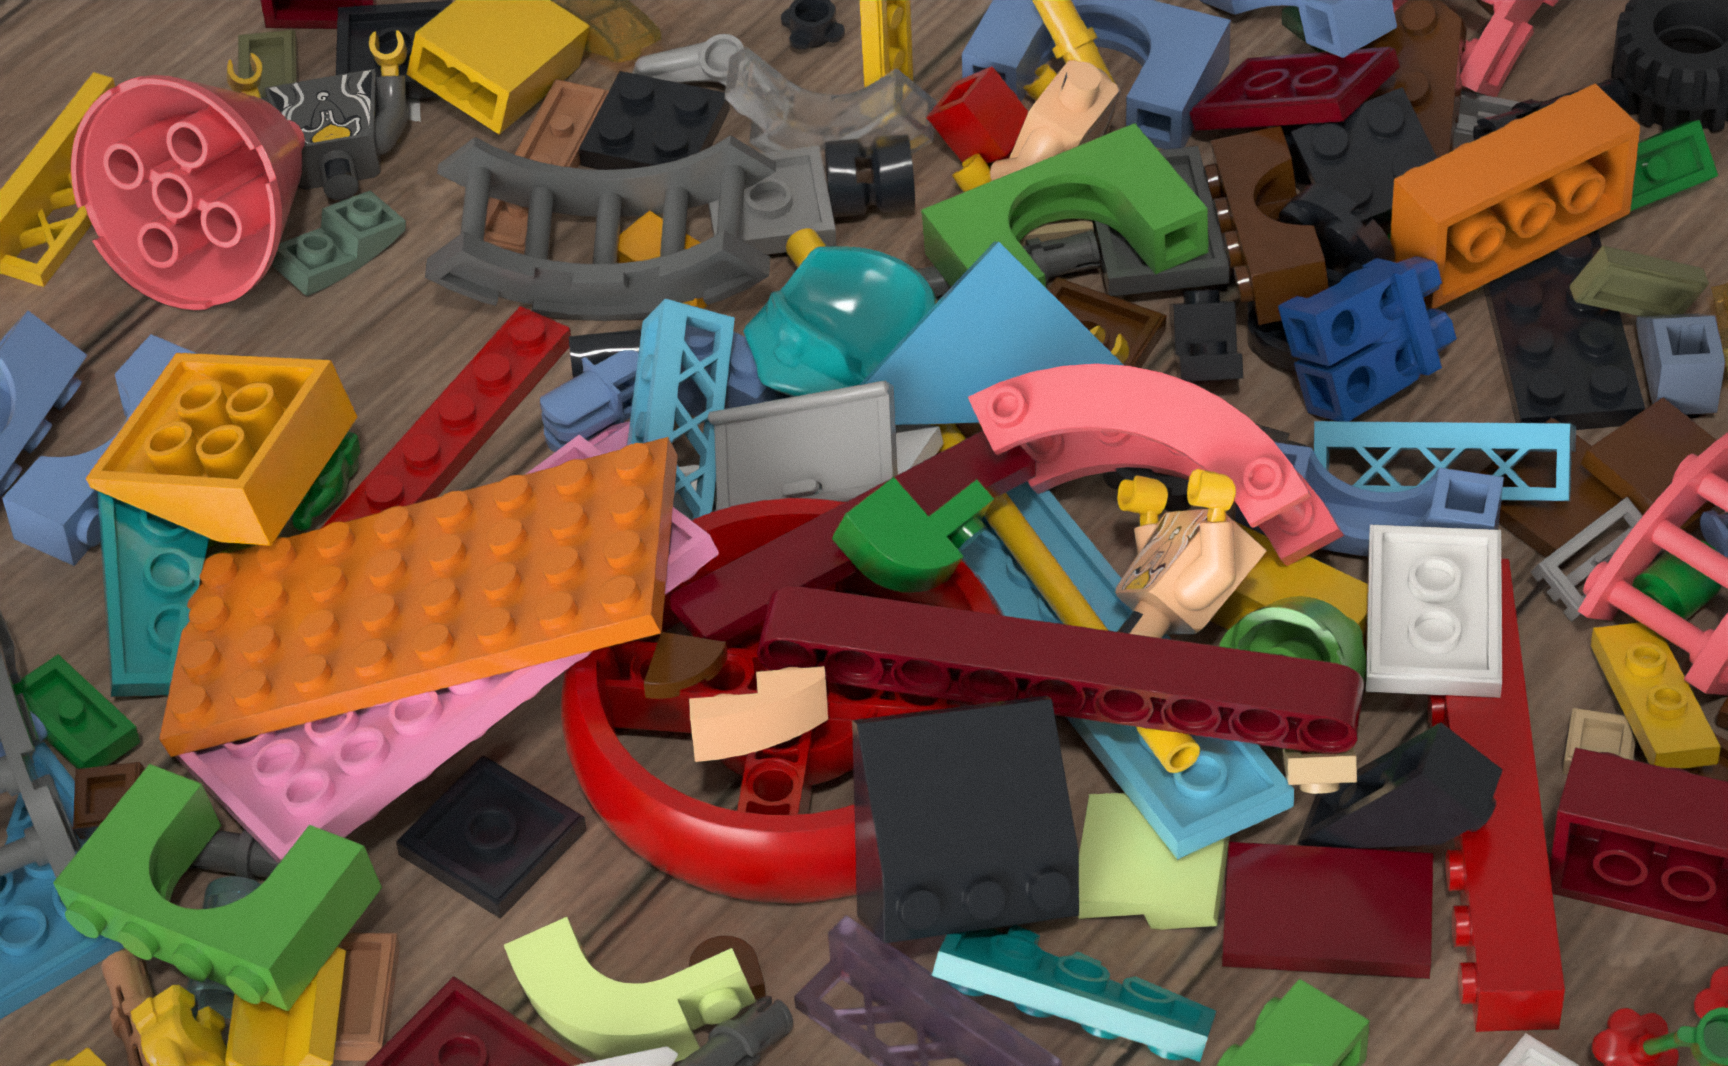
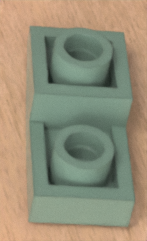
M369 190L322 208L321 228L280 243L271 265L303 294L309 296L344 279L379 255L405 231L406 220Z

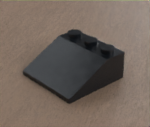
M1046 695L852 720L857 917L884 944L1079 916V849L1053 703L1050 697Z

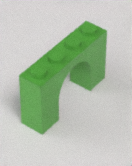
M1135 123L921 210L925 254L950 287L996 241L1000 242L1046 288L1045 274L1019 242L1035 228L1062 219H1088L1114 228L1125 237L1155 275L1209 252L1208 208Z
M149 764L53 882L67 909L65 911L67 921L83 935L90 938H98L99 935L119 942L129 952L141 959L150 960L152 957H156L173 964L184 975L195 981L204 982L206 979H210L225 985L237 996L249 1003L259 1004L261 1001L289 1011L382 889L365 846L309 825L270 876L247 896L217 908L189 909L170 903L171 895L177 882L219 830L221 824L201 783Z

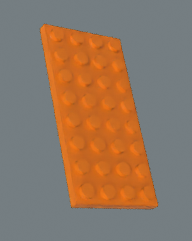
M669 437L646 443H633L620 450L586 459L569 460L559 466L525 475H512L499 482L465 491H452L441 497L404 507H391L378 514L347 522L331 523L324 528L287 538L278 537L271 546L257 545L230 553H217L210 556L203 563L202 572L199 575V588L187 604V607L191 609L189 612L190 622L181 633L159 737L160 742L170 757L660 634L662 631L678 455Z

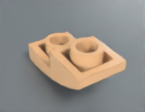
M787 667L780 670L756 672L758 693L742 695L719 694L713 697L689 699L695 762L724 759L763 750L791 740L828 720L825 667Z

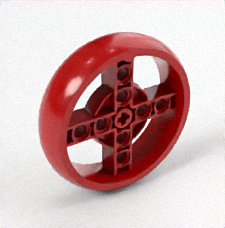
M815 498L762 500L731 506L691 520L711 536L719 554L698 569L693 577L681 582L665 594L661 632L667 631L680 622V619L671 610L669 594L845 502ZM964 559L961 560L947 582L928 591L907 593L887 589L867 578L860 570L823 589L842 593L846 590L870 597L1005 616L1000 605L981 577ZM764 621L725 641L728 657L724 666L714 678L708 681L705 678L690 687L681 689L680 695L673 698H645L644 681L657 643L654 641L660 637V634L593 650L586 658L577 661L564 671L561 719L566 750L582 790L594 810L608 827L637 855L657 869L685 883L712 893L764 903L795 904L820 902L857 894L854 804L839 809L808 814L813 785L832 780L853 769L852 720L976 704L826 682L828 720L808 732L775 746L745 755L719 759L729 769L743 776L737 811L689 797L650 774L620 743L614 727L692 733L689 699L713 697L719 694L742 695L758 693L756 672L771 671L762 665L757 656Z

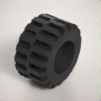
M1630 0L1626 4L1625 12L1620 13L1617 21L1611 78L1618 79L1627 89L1629 105L1624 110L1628 114H1639L1640 122L1648 126L1653 124L1662 126V131L1695 120H1700L1702 129L1708 128L1712 132L1724 129L1725 121L1728 122V0Z

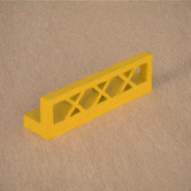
M93 72L1 188L0 274L45 287L91 227L92 223L85 205L79 207V210L72 218L48 224L46 219L53 210L76 204L71 177L74 139L78 127L91 105L102 94L115 87L114 78ZM47 243L49 247L37 264L17 258L23 249Z

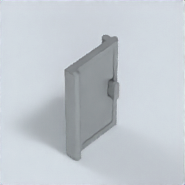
M886 380L717 410L708 414V421L714 425L717 510L750 502L784 498H815L847 502L898 475L894 386ZM822 485L821 493L816 494L815 492L818 490L819 486Z

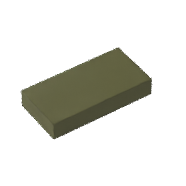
M295 30L238 35V77L248 79L255 74L250 63V53L258 56L262 62L263 69L262 80L258 87L261 98L266 97V87L299 82L298 42Z
M1602 246L1572 282L1570 289L1577 303L1636 316L1684 314L1709 285L1703 268Z

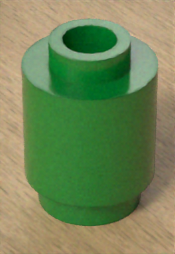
M1700 540L1701 542L1705 543V544L1708 545L1709 547H1711V548H1713L1714 550H1716V549H1715L1714 547H1712L1710 544H1708V543H1706V542ZM1668 551L1633 580L1632 584L1633 587L1685 620H1688L1716 596L1722 586Z

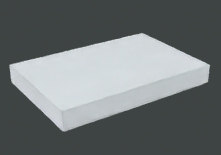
M1370 525L1366 692L1500 698L1502 688L1501 530Z

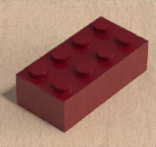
M1575 747L1557 811L1550 863L1552 893L1558 896L1728 935V782L1692 774L1680 768H1665L1622 758L1614 753L1595 752Z

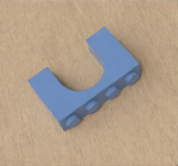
M1032 0L992 1L962 52V79L993 66L1008 87L1014 91L1020 102H1022L1027 93L1023 87L1033 83L1037 76L1035 70L1055 57L1052 48L1056 44ZM1072 0L1087 29L1091 27L1094 29L1098 37L1094 40L1097 47L1120 51L1135 59L1142 66L1126 97V126L1135 123L1157 148L1174 149L1185 147L1194 130L1189 112L1218 85L1229 64L1231 20L1155 0Z

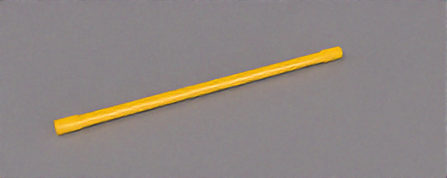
M804 228L790 236L786 243V252L798 268L811 251L817 247L827 246L815 230ZM955 423L928 424L939 426L944 444L937 453L966 439ZM1004 493L994 498L984 517L1060 621L1065 625L1109 631L1008 494ZM1136 727L1163 767L1170 773L1186 770L1199 757L1200 747L1190 734Z

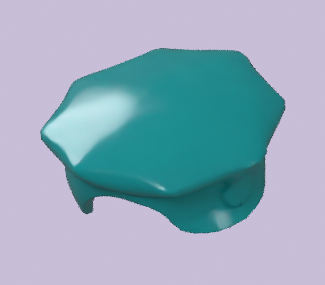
M817 247L808 254L784 287L779 291L771 293L768 302L745 326L743 332L751 349L761 383L793 397L860 385L937 303V299L925 278L912 266L896 257L861 247Z

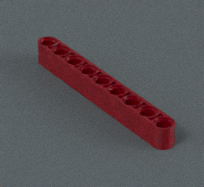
M800 586L779 588L770 595L757 650L759 661L765 668L771 671L787 667L811 668L824 666L826 682L976 704L1047 695L1052 699L1054 715L1321 754L1343 753L1355 746L1358 740L1364 689L1363 678L1359 673L1348 666L1338 663Z

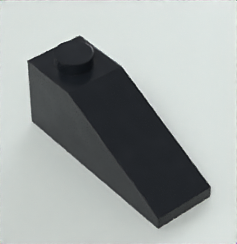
M1440 722L1357 769V782L1340 783V789L1335 792L1317 793L1297 843L1301 846L1351 849L1441 845L1468 830L1470 832L1477 831L1489 820L1496 807V799L1493 796L1503 769Z

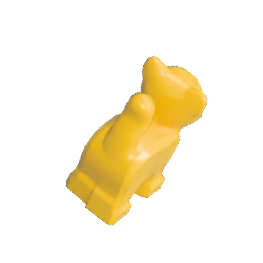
M172 985L154 998H147L131 1011L132 1022L136 1025L141 1035L143 1055L150 1066H226L227 1049L221 1032L226 1027L224 1016L207 1006L197 1011L198 1014L195 1020L191 1012L195 1005V995L180 985Z

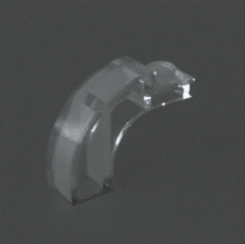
M747 46L729 57L724 99L738 113L752 120L749 143L763 152L819 146L824 171H826L825 142L858 139L864 147H868L875 137L908 134L912 155L934 141V127L926 117L936 106V100L897 68L861 90L846 94H821L793 84ZM871 168L863 169L861 171L871 170Z

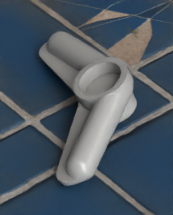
M718 34L706 42L642 56L635 62L632 72L633 74L682 84L718 82L726 86L775 126L785 125L789 121L794 108L793 101L744 48L741 41L730 34Z

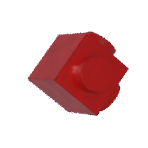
M993 66L954 82L926 118L962 163L969 157L980 154L988 164L1010 158L1029 112L1020 102L1014 91L1008 87Z

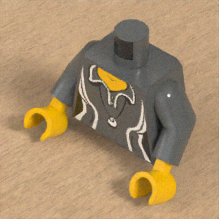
M396 30L397 48L389 54L379 52V38L376 31L370 36V51L374 60L381 66L382 77H376L374 68L266 87V97L261 98L258 87L262 80L263 69L259 57L250 53V63L255 74L248 79L239 78L233 71L231 59L228 61L227 83L233 91L242 92L267 101L278 109L287 120L295 122L301 128L305 138V146L301 151L303 166L298 185L299 188L308 190L323 187L325 194L329 198L344 200L357 192L358 180L375 178L381 172V155L391 152L404 131L408 120L405 76H399L398 67L407 57V47L402 34L398 30Z

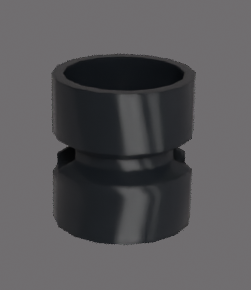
M908 134L875 137L868 147H864L858 139L825 142L827 185L833 218L865 215L870 205H876L882 213L915 210L914 173ZM871 168L872 183H857L856 171Z

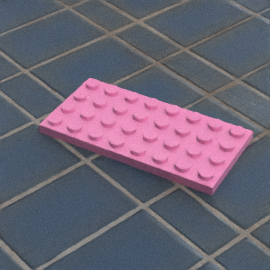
M578 435L526 474L559 466L569 460L586 459L604 453L581 435ZM674 507L665 594L681 582L693 577L698 569L719 554L711 536ZM592 651L177 755L175 758L279 864L309 825L344 838L363 823L372 820L381 809L414 784L426 779L447 759L470 742L483 736L488 728L521 703L533 698L539 693L541 688L574 663L586 658Z

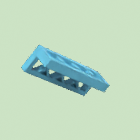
M664 299L642 322L627 445L646 443L669 437L671 443L683 435L688 438L700 455L699 469L685 477L677 465L674 494L679 493L693 513V519L712 512L716 483L714 425L708 421V414L712 411L723 410L725 406L735 318ZM686 325L715 332L712 355L699 362L684 341ZM682 363L686 371L680 374ZM711 365L709 376L705 369ZM691 377L707 398L706 411L692 419L677 398L679 385ZM675 420L680 428L673 432ZM704 422L702 433L698 426ZM697 480V488L695 491L691 483Z
M1314 421V453L1319 462L1329 472V449L1357 450L1372 467L1352 486L1368 491L1390 493L1406 491L1422 485L1439 468L1448 469L1465 451H1484L1500 467L1492 476L1504 477L1507 474L1518 486L1503 487L1502 500L1571 501V453L1576 452V426L1564 423ZM1368 450L1388 451L1377 460ZM1401 450H1420L1435 466L1417 486H1402L1385 468ZM1431 450L1452 452L1441 461ZM1495 451L1517 452L1505 462ZM1529 451L1557 452L1556 488L1529 487L1512 468ZM1379 473L1391 486L1366 484Z

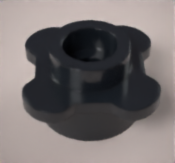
M795 0L789 9H786L781 14V24L789 28L791 33L789 42L796 49L804 50L810 47H820L827 42L835 43L840 41L845 35L844 26L837 23L835 19L836 7L830 0Z

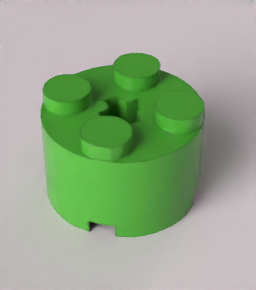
M1295 596L1280 599L1247 614L1225 633L1219 644V647L1338 663L1357 671L1363 678V684L1365 680L1366 656L1360 626L1353 619L1346 617L1336 607L1312 597Z

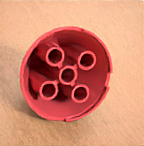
M150 75L130 79L102 94L85 113L78 127L71 159V177L77 208L85 205L90 221L98 235V238L92 242L109 266L128 284L142 294L168 306L188 310H207L215 305L235 301L248 293L262 280L273 263L302 174L301 151L305 146L304 134L299 125L291 120H287L273 105L255 96L172 76Z

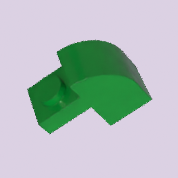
M893 477L844 515L832 540L851 562L876 584L899 592L914 593L928 591L944 584L950 579L964 557L960 551L969 546L986 529L981 519L994 498L976 479L937 511L928 516Z

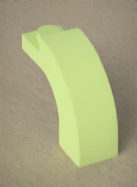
M567 917L504 944L512 968L543 1023L566 1045L596 1060L665 1046L678 1053L674 1062L684 1060L700 1048L693 1030L706 1024H720L723 1021L730 1020L742 1008L756 1002L732 948L657 981L624 983L600 974L590 965L584 948Z

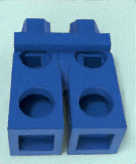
M1415 256L1396 263L1376 258L1363 265V269L1348 274L1340 283L1312 297L1296 296L1278 305L1291 355L1301 358L1294 365L1308 413L1337 422H1349L1415 382L1421 374L1428 376L1442 368L1438 353L1457 338L1452 319L1448 317L1445 311L1433 308L1426 310L1424 297L1437 291L1442 284L1438 266L1434 260Z

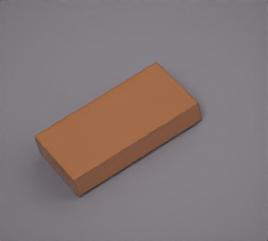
M347 933L337 946L346 950L333 1060L369 1061L387 1043L400 950L397 933Z

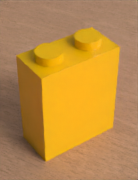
M455 0L415 32L406 75L500 135L543 99L556 79L564 81L580 67L590 25L551 0Z

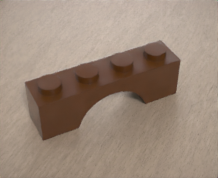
M1277 126L1210 140L1214 164L1204 166L1221 234H1224L1229 265L1231 269L1234 268L1240 302L1252 301L1259 325L1282 320L1278 305L1296 296L1309 298L1329 288L1325 259L1314 226L1293 225L1276 221L1279 218V212L1297 195L1292 158L1282 128Z

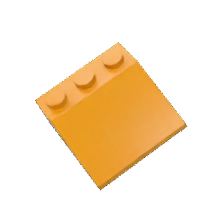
M176 353L87 475L86 480L92 489L215 541L271 546L358 416L331 360Z

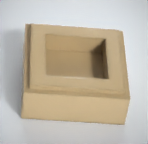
M1572 708L1562 774H1568L1575 747L1595 752L1614 753L1622 758L1633 760L1636 736L1626 716Z

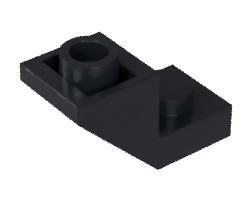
M1220 290L1183 291L1184 303L1169 304L1177 378L1184 381L1244 379L1242 353L1237 351L1235 302L1220 301Z

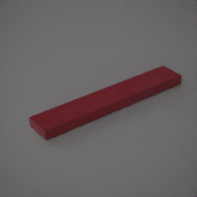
M982 430L896 475L894 478L923 511L930 516L976 479L993 498L1008 492L1036 477V462L1020 445L996 455ZM889 480L669 594L671 610L694 637L725 642L764 621L770 595L775 590L786 586H800L823 590L859 571L832 540V537L844 515Z

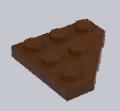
M1408 0L1394 12L1397 28L1360 48H1395L1400 68L1364 102L1403 87L1437 158L1454 151L1455 123L1459 122L1462 80L1460 77L1461 55L1466 47L1467 30L1462 18L1441 0Z

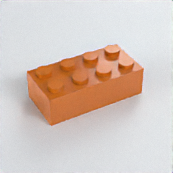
M1593 84L1572 95L1563 96L1553 104L1521 119H1515L1504 127L1471 143H1464L1454 151L1427 164L1408 170L1403 175L1394 179L1390 242L1395 252V262L1398 263L1417 256L1434 260L1437 263L1442 284L1437 291L1424 297L1425 304L1430 309H1436L1630 214L1640 125L1598 85Z

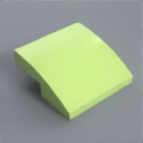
M1126 793L1089 794L1079 852L1078 918L1144 914L1152 929L1165 930L1217 926L1230 836L1177 859Z

